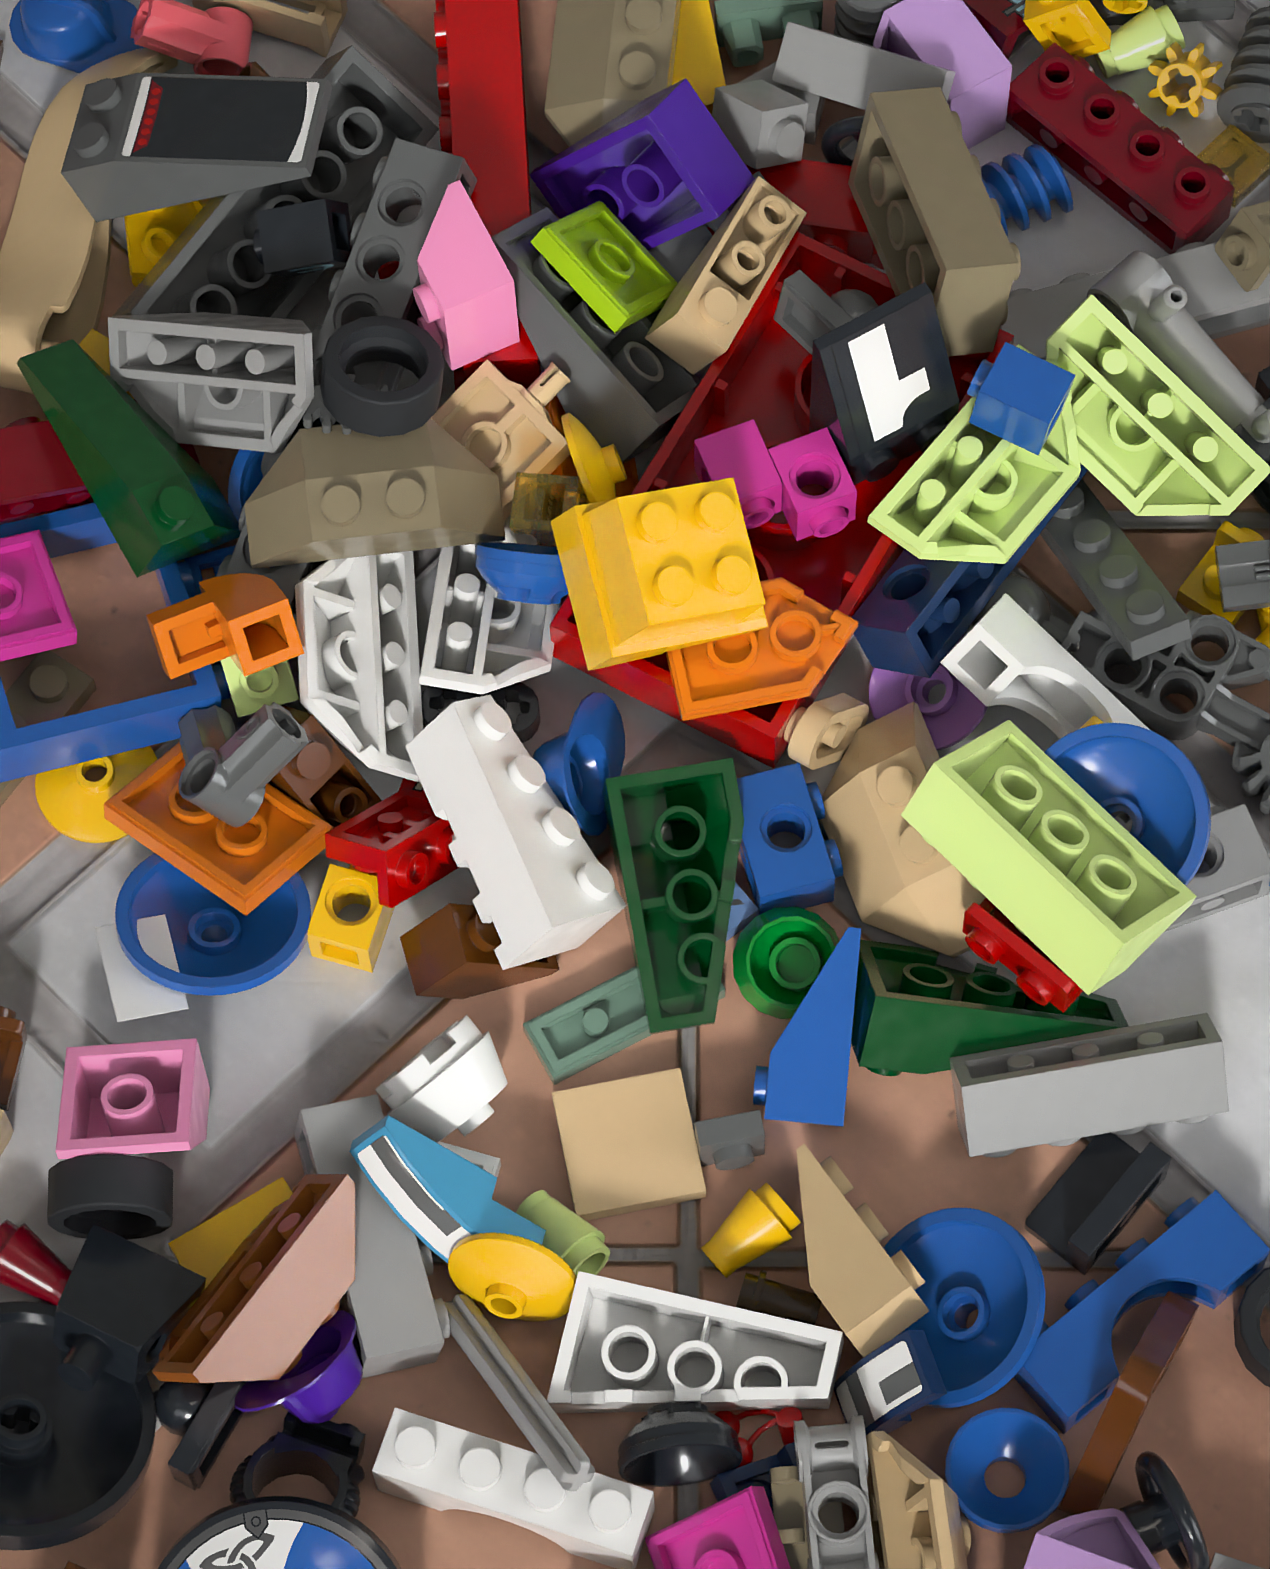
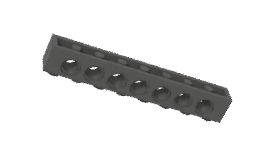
M395 138L389 156H383L378 162L373 176V190L375 192L367 212L360 213L353 225L351 232L352 251L345 269H339L331 281L328 294L330 307L323 325L316 326L312 331L314 386L320 385L322 357L327 341L342 325L361 317L385 315L405 319L418 326L417 319L422 317V314L413 294V288L420 285L417 259L448 185L460 180L469 198L472 196L477 179L465 158ZM412 205L422 206L419 214L413 220L404 223L397 222L399 214L405 208ZM390 261L400 262L398 269L392 276L381 280L375 279L376 272L383 264ZM371 361L351 367L345 373L354 374V382L359 385L371 382L376 385L378 391H396L404 367L385 361ZM303 417L301 418L299 424L297 425L292 436L287 442L285 448L294 438L299 429L305 428L303 426ZM320 417L313 422L312 428L322 427ZM283 451L277 453L264 452L261 464L263 478ZM243 506L239 518L240 537L233 554L227 555L223 559L217 577L228 574L251 573L272 579L288 598L297 627L295 585L324 561L252 569L245 507Z

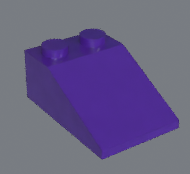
M686 78L642 100L543 163L529 174L560 219L595 202H603L647 251L718 218L755 179Z

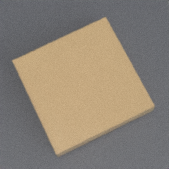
M680 1068L552 1092L575 1214L585 1221L706 1198V1187Z

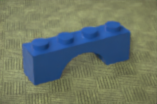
M1217 1190L1201 1203L1194 1197L1183 1202L1165 1220L1164 1224L1168 1227L1166 1232L1151 1244L1145 1238L1136 1241L1115 1261L1114 1265L1119 1270L1101 1285L1095 1279H1092L1081 1286L1064 1304L1069 1312L1051 1327L1043 1321L1040 1334L1030 1356L1014 1378L1063 1434L1112 1394L1120 1376L1112 1352V1331L1122 1316L1130 1309L1149 1299L1164 1297L1168 1290L1215 1309L1263 1269L1270 1248Z

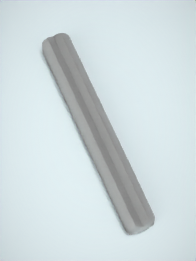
M461 1293L456 1294L452 1301L445 1302L451 1335L562 1488L567 1491H577L583 1483L590 1482L595 1473V1468L590 1463V1459L469 1296Z

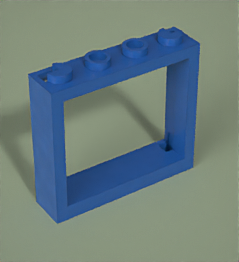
M95 503L0 525V538L40 530L50 558L117 543ZM187 561L175 562L155 570L167 607L196 596L192 573ZM209 664L189 672L192 686L17 729L0 677V783L179 739L181 733L178 722L191 709H208L214 705L221 708V700L230 698V691L222 665L211 666Z

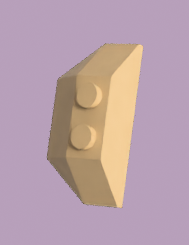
M913 701L857 730L822 796L825 819H821L828 839H834L842 862L843 876L861 921L955 958L971 950L965 941L967 935L962 932L964 912L973 902L980 905L986 897L975 889L966 877L940 852L928 844L921 834L901 816L933 763L940 759L919 706Z
M871 1431L866 1435L868 1454L867 1486L874 1552L878 1556L879 1569H968L966 1557L970 1551L971 1533L968 1521L965 1517L960 1516L957 1494L942 1478L886 1432Z

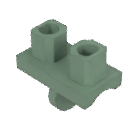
M823 0L714 1V29L718 48H726L734 67L756 65L759 61L763 60L764 47L762 41L783 38L787 22L799 23L822 31Z

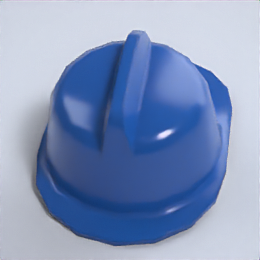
M20 0L12 11L9 24L12 40L23 54L76 73H81L89 67L118 54L144 48L134 44V39L130 38L132 22L138 10L132 3L126 0Z
M591 692L581 700L574 713L568 732L544 742L534 752L533 759L540 764L544 770L547 783L563 808L575 818L579 828L589 836H599L607 826L602 790L606 778L621 775L625 758V731L621 714L615 702L605 693Z

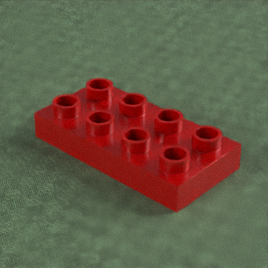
M796 231L728 350L712 362L631 495L701 483L694 467V440L754 419L767 450L810 434L812 355L774 320L784 280L800 269L829 297L833 293L844 289H857L871 295L878 306L896 297L887 275ZM999 329L993 352L948 356L959 398L958 413L972 398V396L967 395V391L983 359L994 364L1005 342L1014 344V335ZM921 450L899 461L898 466L886 477L875 482L864 480L854 485L857 490L855 520L849 521L848 525L836 534L823 538L812 535L796 541L782 510L775 513L763 525L747 529L760 581L782 577L803 589L804 595L833 612L837 609L852 617L904 550L902 546L867 522L868 517L923 454ZM808 484L800 489L802 492L812 496L822 495L829 491L819 484ZM569 594L550 623L551 641L554 642L553 657L773 769L789 745L784 740V732L792 715L798 708L805 707L808 709L813 704L854 635L852 634L810 696L682 721L666 652L652 657L588 671Z

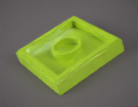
M600 201L543 227L530 242L614 333L663 308L671 292L678 284L606 205Z

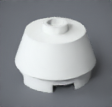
M466 1015L423 1047L416 1056L401 1068L400 1072L395 1071L375 1090L391 1109L387 1115L437 1143L457 1128L463 1136H466L490 1117L495 1111L488 1102L502 1091L508 1082L489 1031L482 1034Z

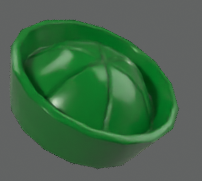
M775 907L754 917L740 933L733 951V976L742 996L759 1012L778 1019H791L839 943V938L835 930L818 914L800 907Z

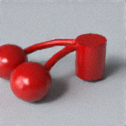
M785 1407L779 1412L772 1409L746 1410L737 1415L731 1411H718L714 1415L730 1425L737 1432V1435L740 1432V1420L748 1416L765 1414L775 1417L759 1427L748 1441L745 1438L738 1437L743 1457L741 1464L738 1466L741 1467L752 1463L754 1457L752 1446L754 1442L772 1426H778L783 1445L793 1443V1422L804 1420L801 1410L796 1407Z

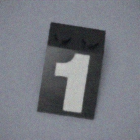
M925 282L813 340L809 431L813 433L826 427L828 428L854 485L864 480L868 482L878 481L889 475L898 466L899 461L920 450L924 453L958 414L959 398L932 291Z

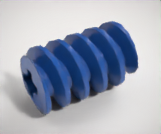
M1038 144L1027 147L1024 150L1023 157L1016 153L1008 154L1003 158L1001 166L991 161L981 167L982 182L989 197L996 199L999 205L1001 224L1007 237L1006 219L1012 218L1021 231L1030 228L1028 210L1034 209L1043 222L1051 220L1050 201L1055 200L1065 213L1074 210L1070 186L1061 165L1054 156L1050 155L1046 149Z

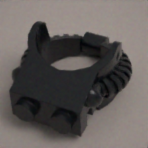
M287 1412L284 1418L283 1431H278L276 1435L271 1436L253 1455L247 1456L244 1462H241L237 1467L229 1488L231 1503L234 1504L257 1498L263 1488L275 1479L300 1474L312 1476L323 1483L334 1497L331 1506L346 1512L352 1517H356L361 1500L358 1484L365 1478V1472L359 1464L364 1454L366 1434L360 1432L357 1427L349 1423L337 1424L332 1421H326L319 1424L302 1422L298 1417Z

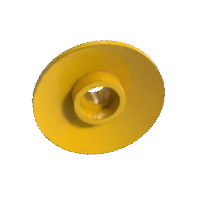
M571 413L562 415L561 420L567 445L588 502L594 503L615 499V484L627 480L624 466L615 445L611 444L601 448L590 431Z
M150 746L36 774L35 794L41 812L57 831L77 841L105 843L126 837L128 834L104 818L103 804L157 760L153 749ZM103 767L107 770L106 775L99 781L91 782L84 778L86 772L92 768Z
M479 1233L460 1240L453 1247L448 1260L449 1275L457 1288L463 1294L469 1296L474 1303L489 1310L496 1316L539 1322L557 1319L569 1312L577 1277L561 1257L541 1244L511 1234Z

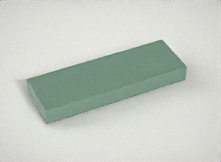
M636 966L523 1023L524 1033L554 1085L652 1035L648 1028ZM722 983L720 984L718 1000L725 997V988Z

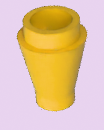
M766 1182L755 1192L750 1188L747 1190L713 1237L700 1249L722 1275L728 1278L737 1269L793 1239L789 1232L801 1222L782 1198Z

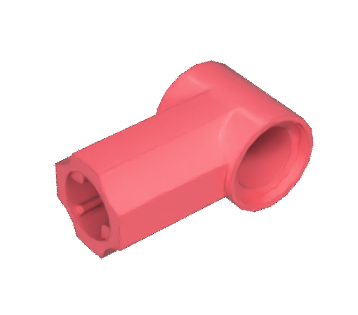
M141 0L132 22L130 38L134 39V44L193 64L195 74L239 76L249 61L253 22L246 13L230 7H214L203 11L174 0Z

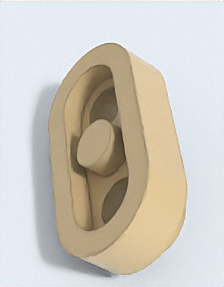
M841 693L816 701L808 709L805 707L798 708L789 720L784 732V740L789 743L788 757L811 770L842 760L857 730L866 725L869 714L868 705L846 693Z

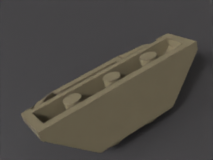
M681 0L557 1L544 112L546 118L569 147L642 100L672 85Z
M431 418L422 427L397 436L377 437L358 433L352 430L351 434L345 435L342 432L341 425H332V431L328 434L322 432V427L299 429L244 504L252 569L505 540L498 476Z

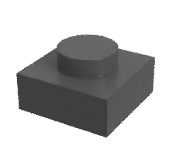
M760 1110L695 1122V1140L701 1167L715 1164L718 1170H733L751 1164L755 1156L764 1155L765 1132Z

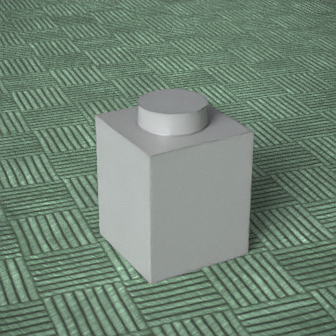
M762 79L715 88L712 117L746 165L754 169H761L802 160L808 102Z

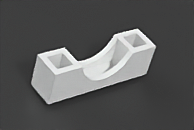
M1006 593L940 662L985 706L1007 705L1021 709L1044 723L1059 739L1078 730L1092 716H1097L1104 723L1131 724L1150 730ZM1127 813L1116 816L1115 820L1130 832L1132 828L1130 816Z
M394 1408L372 1469L378 1491L439 1511L459 1509L496 1517L536 1532L560 1545L570 1554L616 1569L636 1568L655 1512L654 1491L596 1472L592 1480L583 1483L577 1491H567L562 1488L537 1453L398 1408Z

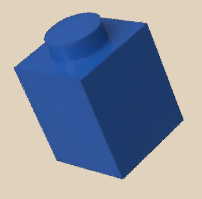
M1005 342L994 364L983 359L971 381L967 395L976 398L969 423L1039 456L1065 407L1075 374Z

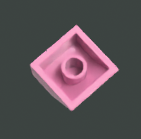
M458 180L448 185L417 259L420 285L413 288L416 303L422 314V317L417 319L418 326L426 330L438 343L451 371L520 341L514 280L464 186Z
M197 1038L66 1047L56 1142L58 1159L96 1154L126 1155L192 1150L205 1141L207 1137L210 1085Z

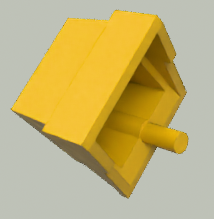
M733 477L577 505L550 521L588 671L652 657L667 651L762 630L768 627L763 605L766 603Z

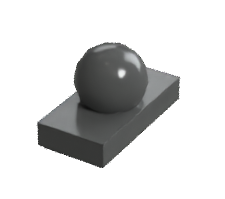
M799 269L784 280L774 320L812 355L813 340L878 307V304L871 295L857 289H844L833 293L829 297Z

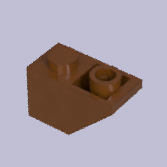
M280 705L290 711L293 718L305 729L309 743L268 782L270 785L333 826V828L382 801L312 714Z
M449 903L400 936L416 996L466 999L546 977L560 970L555 955L502 970L494 951L502 943L493 921L491 923L481 922L474 905Z

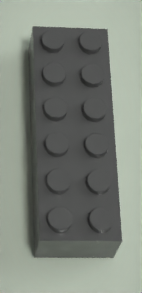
M352 45L329 57L311 77L328 79L333 87L312 176L210 198L113 316L210 312L285 319L323 271L292 277L265 274L264 265L259 262L254 249L253 237L255 230L258 228L256 212L314 200L330 199L348 203L351 228H353L358 215L362 212L366 213L375 192L373 190V176L376 166L383 156H389L395 138L426 146L439 128Z

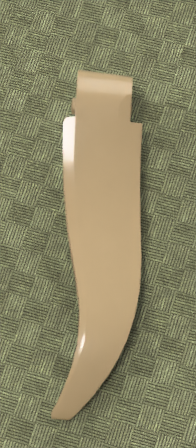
M147 48L118 54L76 75L61 88L46 109L32 139L11 220L0 251V387L33 394L17 365L20 357L71 339L79 345L92 328L97 331L104 305L110 264L112 219L96 222L61 174L86 84L95 83L105 78L112 79L134 73H164L177 67L178 59Z

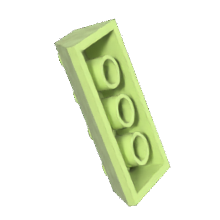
M1010 720L934 762L901 814L928 844L940 852L967 878L968 882L991 901L1022 934L1027 936L1087 995L1123 973L1197 897Z

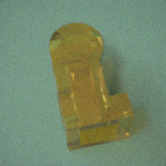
M517 472L509 528L515 534L533 535L537 540L536 545L557 547L550 521L573 506L589 504L579 477Z

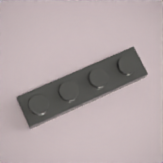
M1081 479L1040 533L1041 537L1133 661L1192 638L1187 615L1084 480Z

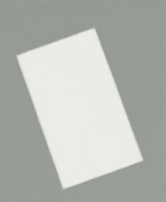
M165 914L137 919L138 939L144 952L159 964L179 972ZM116 923L94 927L117 1022L189 1009L185 993L169 989L152 981L133 966L119 943Z

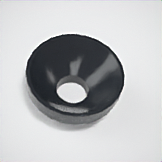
M668 1402L647 1409L648 1414L641 1418V1422L628 1432L618 1448V1469L621 1478L636 1485L649 1487L683 1486L712 1480L718 1474L736 1469L743 1459L737 1432L718 1416L709 1412L706 1405L699 1402Z

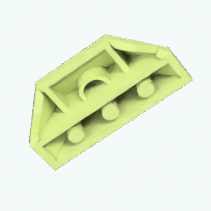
M1092 294L1046 339V361L1075 374L1071 387V405L1076 426L1080 463L1134 515L1229 516L1270 473V466Z
M1019 344L1016 346L1028 353H1031ZM1071 390L1065 407L1039 456L969 423L976 398L972 397L873 510L867 522L919 559L1005 564L1080 475L1081 468L1076 426L1071 405Z

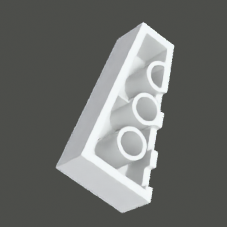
M491 695L452 702L405 746L435 816L448 820L454 835L452 843L448 846L457 867H468L480 891V894L472 901L481 922L491 923L493 921L502 943L494 951L502 970L578 948L627 906L615 888L612 875L598 862L580 834L577 821L563 808L547 783L544 770L529 755L512 729L508 714L496 704Z
M578 1271L547 1402L555 1413L647 1412V1409L668 1402H699L706 1405L708 1411L781 1410L785 1407L829 1409L844 1345L843 1332Z

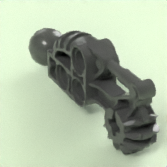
M1009 574L972 622L974 626L1006 593L1151 731L1170 740H1184L1199 730L1234 746L1232 769L1241 775L1249 776L1242 783V794L1244 797H1250L1263 792L1264 795L1259 810L1263 814L1270 812V714L1230 692V690L1254 685L1265 680L1270 681V649L1266 645L1236 630L1233 624L1225 618L1214 614L1201 615L1190 609L1187 617L1190 622L1192 638L1133 661L1096 610L1092 609L1088 613L1081 610L1073 625H1070L1051 614L1050 603L1044 591L1030 578ZM1210 641L1219 645L1225 655L1219 660L1208 662L1198 658L1192 648L1200 642ZM1126 664L1136 670L1138 677L1128 684H1119L1110 680L1105 671L1112 665ZM1170 694H1182L1192 701L1194 708L1185 714H1173L1168 712L1160 701Z

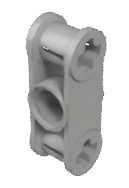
M863 1415L851 1416L849 1423L808 1427L804 1420L794 1421L796 1465L798 1467L799 1482H802L809 1552L807 1569H879L878 1556L874 1552L867 1486L868 1454ZM830 1502H843L853 1509L856 1514L857 1523L848 1532L832 1533L820 1523L818 1517L820 1509Z

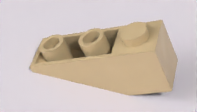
M760 176L756 177L671 292L645 339L693 375L725 353L807 213Z
M803 1144L796 1151L810 1287L864 1358L929 1312V1309L915 1291L925 1281L902 1250L889 1257L879 1243L889 1233L866 1203L856 1210L853 1209L844 1195L854 1187L831 1156L819 1163L807 1146Z

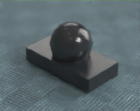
M165 1381L160 1386L155 1399L156 1415L161 1425L170 1433L183 1437L167 1463L176 1481L193 1490L201 1487L244 1414L243 1411L236 1409L235 1396L248 1381L215 1383Z

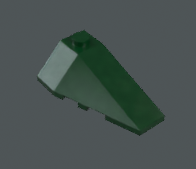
M73 339L20 357L17 362L19 369L136 577L239 538L241 534L239 523L215 480Z
M733 758L606 778L602 790L603 802L621 896L627 905L624 911L650 1034L714 1024L726 950L731 904L735 888L737 862L744 826V816Z
M860 939L851 1044L859 1066L866 1067L871 1072L879 1075L898 1076L902 1072L929 1074L951 1070V1057L1128 1027V1023L1116 999L1093 993L1087 995L1083 991L1063 1013L1050 1002L1044 1006L1032 1000L1011 980L998 975V968L977 963L974 972L968 973L937 965L939 953L914 946Z

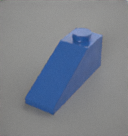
M848 927L770 1052L769 1067L756 1065L753 1105L765 1106V1120L844 1127L861 928Z

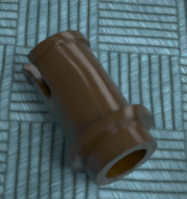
M763 1270L760 1271L759 1276L746 1272L736 1304L737 1308L815 1325L821 1306V1300L815 1293L766 1279L767 1272Z

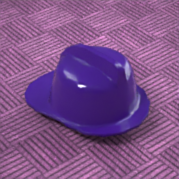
M339 1310L329 1321L321 1325L302 1349V1357L298 1364L291 1371L281 1376L280 1379L256 1380L245 1383L235 1396L236 1409L243 1412L259 1411L280 1404L289 1413L305 1423L319 1424L331 1420L341 1405L355 1392L363 1376L361 1361L353 1344V1338L357 1329L353 1315L344 1310Z

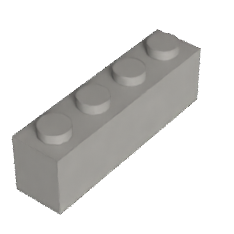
M1208 1013L950 1058L957 1125L969 1157L979 1155L990 1158L1004 1157L1019 1148L1042 1144L1067 1146L1079 1141L1082 1137L1110 1132L1118 1135H1129L1143 1130L1145 1126L1173 1121L1191 1124L1201 1122L1213 1114L1229 1112L1223 1041Z
M378 1094L302 1109L294 1131L305 1175L348 1174L355 1183V1281L339 1301L340 1310L353 1315L357 1329L353 1338V1344L361 1361L363 1369L362 1378L435 1363L445 1342L444 1338L450 1337V1322L445 1303L442 1298L433 1300L427 1276L433 1275L431 1250L418 1237L416 1238V1235L399 1219L372 1186L349 1152L354 1139L387 1116H383Z

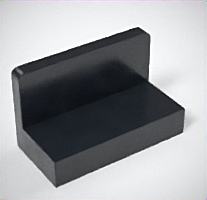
M1110 1132L1096 1135L1026 1218L1025 1229L1079 1272L1086 1275L1166 1178L1171 1157L1151 1141L1139 1153L1116 1134Z

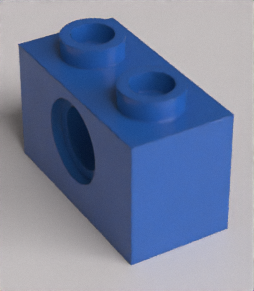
M800 763L737 778L744 816L739 854L754 903L759 909V915L775 907H800L805 909L834 901L835 878L843 876V867L835 840H823L818 820L825 819V809L816 781L806 784ZM786 831L796 834L802 841L795 847L781 848L774 845L770 838L779 832Z

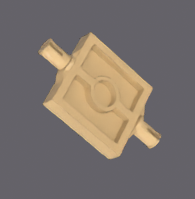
M487 359L431 417L432 420L498 476L503 521L570 455L566 438L554 427L549 412L544 408L567 383L571 382L553 362L525 389L522 385L508 380Z

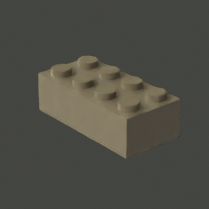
M940 87L870 93L848 185L894 294L897 297L923 282L927 284L932 291L948 356L993 352L1000 325H1004L1007 321V301L1013 281L1018 280L1020 276L1021 258L1017 245L1009 242L1003 229L1000 208L996 199L989 197L982 182L979 160L976 155L969 153L962 137L959 115L957 112L950 110Z

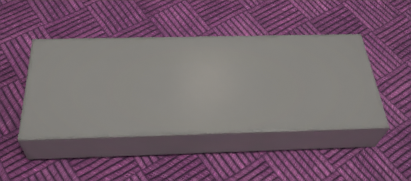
M787 22L771 81L866 110L869 95L873 92L940 87L946 101H948L956 72L799 23Z

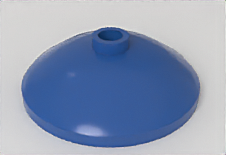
M1102 723L1087 726L1067 734L1044 752L1114 819L1120 814L1127 813L1132 820V828L1129 833L1185 886L1190 883L1207 851L1211 831V809L1203 780L1194 764L1183 751L1165 737L1143 727L1124 723Z
M155 853L146 858L130 873L119 892L115 908L118 940L123 952L133 966L146 977L164 987L183 993L208 996L233 994L249 990L264 984L282 973L291 965L303 949L308 938L307 933L311 920L309 893L298 872L245 916ZM165 914L179 972L159 964L144 952L138 939L137 919Z
M947 1208L919 1217L897 1232L883 1247L889 1257L902 1250L925 1281L915 1291L929 1309V1312L900 1334L907 1330H924L947 1394L925 1406L934 1408L961 1407L980 1401L998 1391L1017 1374L1030 1356L1037 1342L1044 1319V1277L1037 1256L1023 1235L1004 1220L988 1212L972 1208ZM978 1309L975 1323L970 1328H967L968 1316L971 1312Z

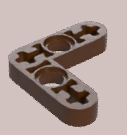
M1168 1290L1115 1385L1061 1502L1059 1510L1072 1516L1099 1509L1150 1399L1188 1332L1199 1308L1198 1304Z

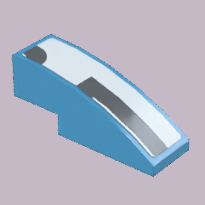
M387 1115L352 1141L349 1152L372 1186L399 1219L445 1262L448 1263L453 1247L460 1240L479 1233L511 1234L542 1245L545 1229L492 1200L497 1181L496 1176L395 1118Z

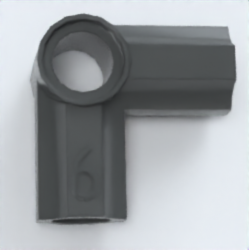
M275 702L270 706L264 704L237 732L232 716L222 708L214 705L208 709H191L178 722L181 733L179 742L186 764L178 783L179 793L182 798L232 827L243 826L258 812L264 799L265 785L309 743L306 731L293 718L290 711Z

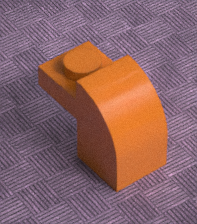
M237 573L206 579L199 582L202 594L146 615L163 670L170 680L227 657H231L242 674L248 676L304 654L288 598L272 579L259 574Z

